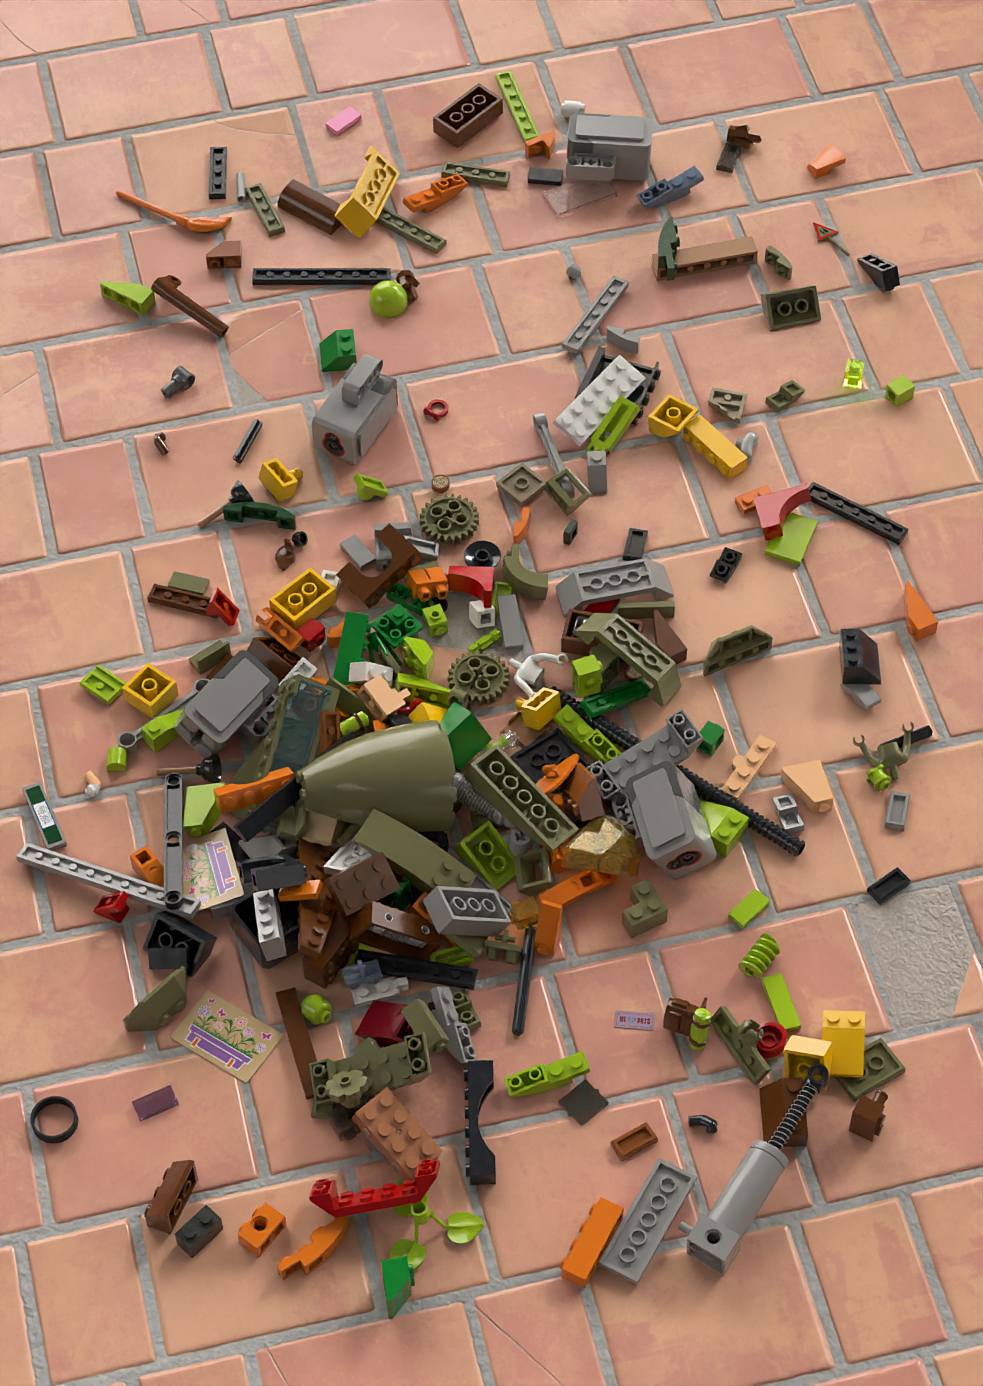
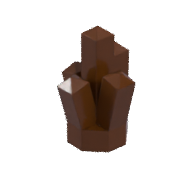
M730 125L727 133V143L737 145L745 150L750 148L749 143H760L762 139L759 135L749 134L750 128L748 125Z
M402 270L397 274L396 281L405 289L408 299L413 303L418 298L415 288L419 286L420 282L410 270Z

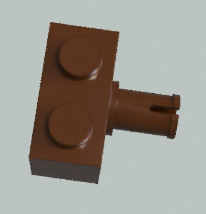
M881 1090L875 1092L872 1100L861 1095L852 1112L849 1131L871 1142L875 1135L879 1137L886 1115L883 1113L884 1103L888 1099V1095Z

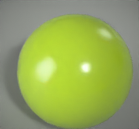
M387 280L376 284L369 295L371 310L382 318H394L401 315L408 304V296L405 289L395 281Z

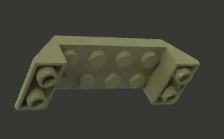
M594 613L574 632L587 645L598 638L646 678V680L652 683L654 686L647 695L661 707L681 688L676 663L617 613Z
M425 1032L404 1037L405 1042L341 1060L333 1061L327 1058L310 1063L309 1068L315 1104H337V1102L331 1101L330 1096H327L325 1087L326 1082L332 1080L333 1075L341 1071L350 1072L355 1069L362 1071L364 1076L367 1077L369 1083L368 1091L361 1093V1098L379 1094L386 1087L389 1090L423 1081L432 1074Z

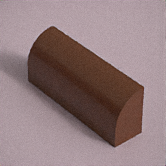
M294 179L282 190L278 199V207L330 235L342 225L335 217L340 203Z

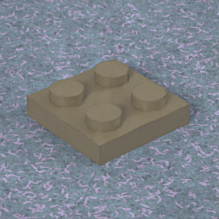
M521 463L498 480L496 487L523 507L545 489L547 481L524 463Z

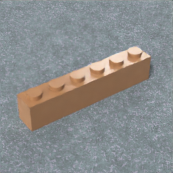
M753 237L678 249L674 262H677L678 272L675 273L674 278L757 263L758 250ZM658 253L652 254V268L656 280L667 279L665 268H658Z

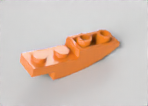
M455 174L431 183L430 189L405 197L403 204L412 213L419 210L427 213L453 199L468 186V183L459 174Z
M607 863L576 874L545 891L537 898L540 903H542V900L562 905V908L580 901L586 895L615 884L617 879Z
M349 1216L334 1217L326 1226L316 1228L310 1235V1245L306 1244L297 1253L281 1259L279 1264H277L278 1273L284 1280L300 1269L303 1270L305 1275H308L324 1263L345 1237L350 1226Z

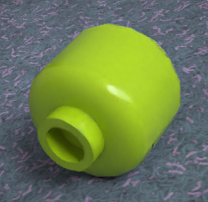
M308 995L303 1000L301 1012L312 1024L319 1025L326 1023L330 1019L332 1006L321 995Z

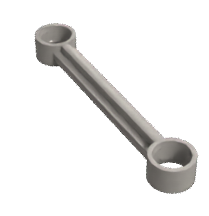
M544 412L533 415L535 430L539 432L553 471L557 475L564 470V467L549 431L546 415ZM565 476L558 484L570 498H573L575 496L573 484Z
M206 678L198 679L194 683V690L150 721L156 717L184 709L199 693L197 690L200 687L206 686L210 680ZM150 721L134 732L126 731L121 733L117 740L118 746L124 748L127 754L135 752L138 748V742L143 739L141 728ZM130 739L134 741L129 746L122 745V742Z

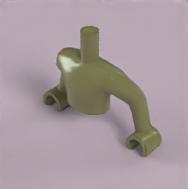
M910 722V730H906L904 724L902 725V731L904 732L902 752L897 742L887 743L877 747L878 758H876L864 743L865 738L862 734V742L857 743L855 737H853V744L860 747L864 756L874 767L883 764L884 769L890 768L892 779L896 780L900 778L897 766L906 763L909 759L911 733L914 729V724Z

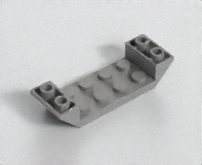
M648 558L574 571L556 585V592L564 618L567 617L569 609L583 611V605L651 592H653L655 600L674 597L664 565Z
M683 709L666 718L667 726L603 765L598 760L587 767L597 778L600 796L604 801L612 800L620 792L628 796L626 782L632 776L663 761H670L678 765L691 756L704 738Z

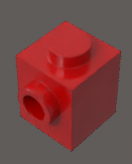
M312 618L296 630L305 638L301 646L309 652L322 645L326 639L324 625Z

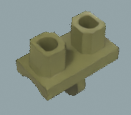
M504 930L503 935H495V940L502 942L485 940L484 946L486 948L487 960L498 961L499 952H505V963L516 965L519 955H522V946L508 944V942L515 943L516 937L509 936V930Z

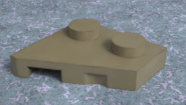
M712 387L708 405L737 424H740L747 394Z

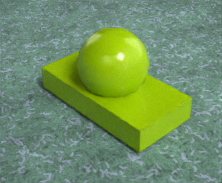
M356 474L353 477L358 486L357 496L363 501L373 498V495L385 498L389 494L381 480L361 474Z

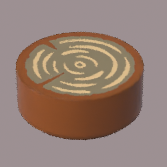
M436 475L431 481L432 489L438 493L446 492L450 487L449 478L445 475Z
M630 665L625 668V678L628 681L632 682L640 678L643 679V676Z

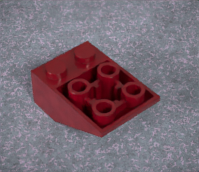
M373 1000L355 1035L364 1039L368 1037L375 1039L383 1047L405 1042L404 1037L414 1034L411 1026L401 1013V1010L408 1005Z

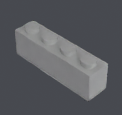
M274 890L253 893L259 943L266 961L287 956L280 905Z

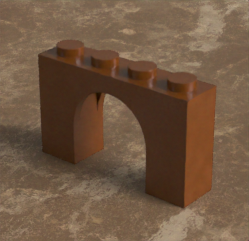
M390 523L376 535L392 554L391 564L383 574L376 577H367L361 574L350 562L336 574L341 582L369 609L376 605L385 593L391 591L393 586L406 576L408 570L416 566L423 558L420 552Z

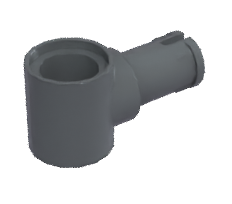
M178 366L172 373L171 382L161 389L162 394L169 398L177 389L182 387L190 388L195 382V375L184 367Z

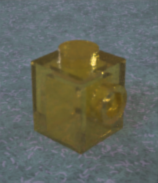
M533 896L510 904L511 912L508 915L512 925L515 924L518 931L529 925L538 924L540 910Z

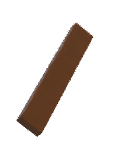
M293 987L275 993L305 1097L308 1100L314 1098L309 1064L317 1062L304 1015L301 1012L296 988Z

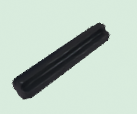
M255 419L235 452L233 460L237 463H241L263 426L259 419Z
M926 725L912 731L911 744L932 736L933 731L931 727ZM904 735L884 742L879 746L897 742L900 749L903 747Z

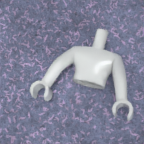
M548 653L530 655L523 663L511 658L508 665L517 669L514 681L530 699L537 692H533L528 684L536 686L545 673V669L541 668L537 663L551 661L557 663L560 668H564V664L560 661L565 660L568 662V657L566 654L556 656Z

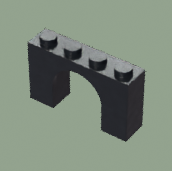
M285 853L237 861L240 881L244 884L253 882V889L257 892L305 884V878L308 877L306 866Z

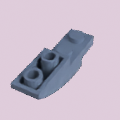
M694 165L669 181L664 178L636 195V197L645 208L662 206L690 194V188L704 181V177Z

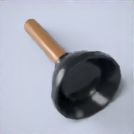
M237 480L231 489V496L228 498V501L201 519L197 524L200 528H203L223 513V507L239 502H254L243 484Z
M213 753L196 766L158 768L157 775L163 776L170 773H178L180 775L197 774L212 784L220 783L222 775L220 757L218 754Z

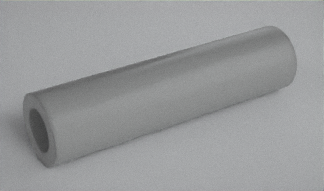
M238 172L236 174L237 200L244 202L245 174Z

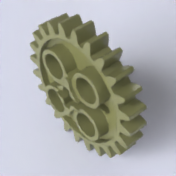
M453 493L451 497L444 494V498H441L439 495H437V500L431 498V504L426 502L425 508H422V513H420L422 532H425L426 537L431 536V541L437 539L439 544L444 541L445 545L448 542L454 545L455 541L461 544L462 539L468 541V535L474 536V531H477V525H479V512H477V507H473V502L468 503V498L461 500V495L454 498Z
M479 650L474 655L471 651H469V656L462 654V660L456 658V664L451 663V669L448 670L449 689L457 688L469 693L468 700H471V705L475 701H478L479 706H481L482 701H485L488 705L489 699L496 702V696L501 698L502 692H507V686H509L510 673L509 668L505 667V661L500 662V656L494 658L493 652L488 656L486 650L483 654H480Z

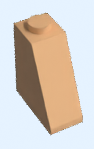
M820 760L782 767V782L813 813L832 809L833 795Z

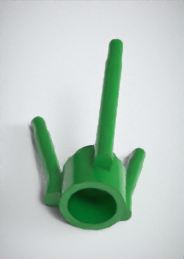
M372 632L368 636V651L371 663H374L373 650L378 651V646H380L385 656H389L388 649L400 666L402 665L398 656L380 634Z

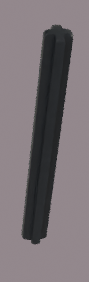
M532 925L525 928L512 1024V1033L517 1036L524 1033L537 930Z

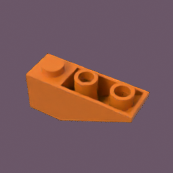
M147 845L131 854V865L138 876L145 882L164 888V868Z

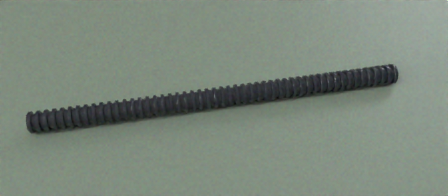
M556 686L550 688L559 692L561 709L568 704L594 731L598 729L606 738L608 737V740H613L614 744L618 743L619 747L623 746L624 750L630 749L642 741H639L638 737L620 728V726L615 725L614 722L610 723L609 719L605 720L604 716L600 717L599 715L590 718L580 707V701H576L575 698L562 692L561 689H557ZM676 765L694 784L698 796H702L704 800L707 799V802L731 807L749 817V828L752 827L758 834H763V837H768L770 841L773 840L774 844L778 843L779 847L783 846L784 850L788 849V852L793 853L795 857L802 853L805 848V841H800L799 837L795 838L794 834L790 835L789 831L785 832L784 828H780L778 824L774 825L773 821L769 822L768 818L764 819L763 815L759 816V813L754 812V809H749V806H744V803H739L737 799L734 800L733 796L729 797L728 793L719 790L717 786L714 787L712 783L709 784L707 780L704 781L702 777L699 778L697 774L694 775V772H689V769L684 768L683 765Z

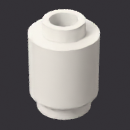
M565 100V103L561 104V113L564 117L568 118L573 113H585V104H581L578 101Z

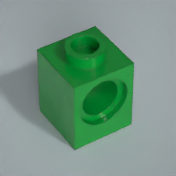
M707 721L700 731L704 740L697 749L712 756L724 740L725 729L716 723Z

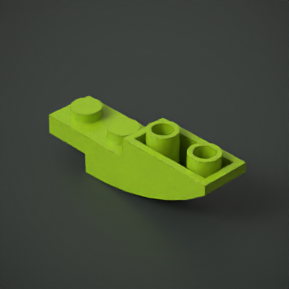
M568 704L553 717V720L566 732L565 736L595 761L600 760L604 765L621 754L598 729L594 731Z
M580 1051L545 1066L543 1063L527 1068L505 1077L504 1081L510 1098L522 1097L573 1083L572 1079L587 1074L591 1070L584 1052Z

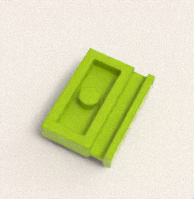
M99 664L79 682L80 687L107 705H110L121 694L122 687L126 684V682Z

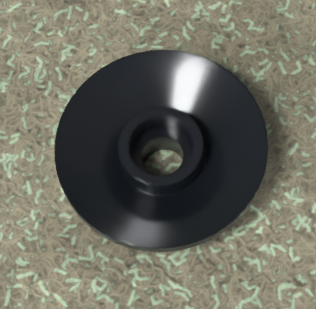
M489 541L473 542L464 551V561L467 566L495 568L501 559L499 548Z

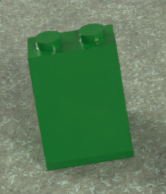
M456 702L450 706L440 722L441 731L445 730L449 739L455 769L458 771L492 740L473 713Z

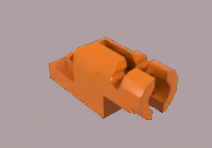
M263 608L262 611L268 618L264 620L257 614L256 622L289 651L294 653L305 638L270 608Z

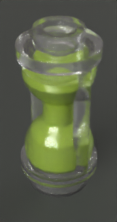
M507 730L500 738L483 747L477 755L480 757L496 744L503 751L518 747L519 737L514 731Z

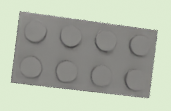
M436 886L423 900L438 934L495 937L496 934L500 935L511 923L496 890Z

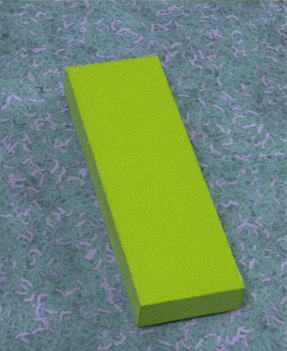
M782 973L762 978V984L777 1023L781 1024L787 1032L801 1029V1022Z

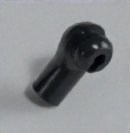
M707 1115L688 1116L689 1127L706 1126V1131L709 1134L718 1131V1123L713 1118Z

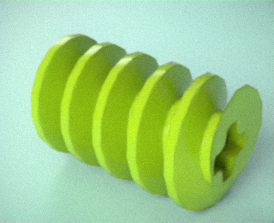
M762 934L756 941V944L751 947V950L747 952V955L739 963V969L747 976L761 978L763 976L762 972L767 970L766 966H770L771 960H775L776 955L780 954V949L775 939L768 934Z

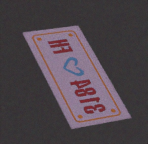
M616 1011L614 1027L654 1030L655 1014Z

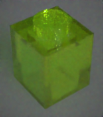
M847 358L843 386L861 388L865 365L864 360Z

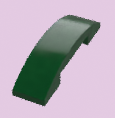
M239 502L223 507L225 521L242 523L243 518L246 517L275 521L278 528L296 530L297 528L295 515L275 505L261 502Z

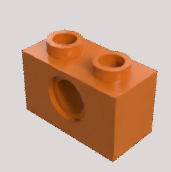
M265 1202L261 1207H257L252 1214V1218L247 1223H243L239 1228V1243L260 1257L287 1226L285 1216ZM259 1226H264V1227H266V1228H265L264 1230H262V1231H257V1230H256V1228L259 1227Z

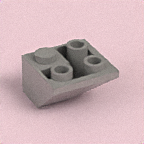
M277 833L253 837L248 842L243 840L238 842L250 859L285 853L293 858L298 848L296 847V842L277 836Z

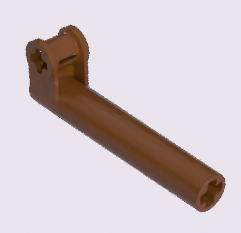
M168 275L159 277L154 281L151 290L220 338L226 334L229 328L228 325L177 289L182 283L178 278Z

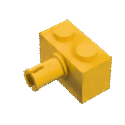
M277 458L262 463L258 479L281 502L294 497L298 483L297 479H301L303 473L302 470H299V467L288 471Z
M543 687L529 700L518 698L515 701V709L522 711L523 725L540 730L551 721L561 710L559 692Z

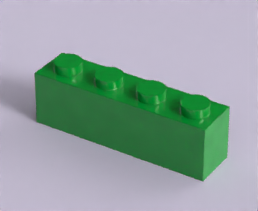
M346 612L333 676L343 685H360L349 682L350 663L365 661V658H362L363 651H367L369 640H366L367 633L371 632L372 622H369V615Z

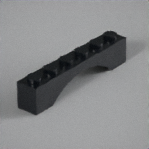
M493 1060L468 1061V1069H464V1081H468V1087H464L465 1100H469V1106H465V1119H469V1125H465V1138H469V1145H465V1157H470V1164H466V1177H470V1185L496 1184L495 1155L484 1142L478 1126L481 1107L487 1096L494 1089Z

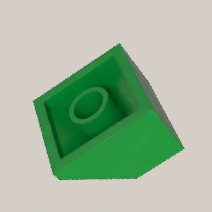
M353 329L335 330L319 343L322 372L348 370L353 363L357 364Z
M407 1256L381 1260L389 1319L394 1318L412 1295L411 1286H415L413 1264H408Z

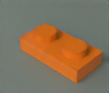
M768 485L735 497V503L744 515L756 510L753 498L773 492Z

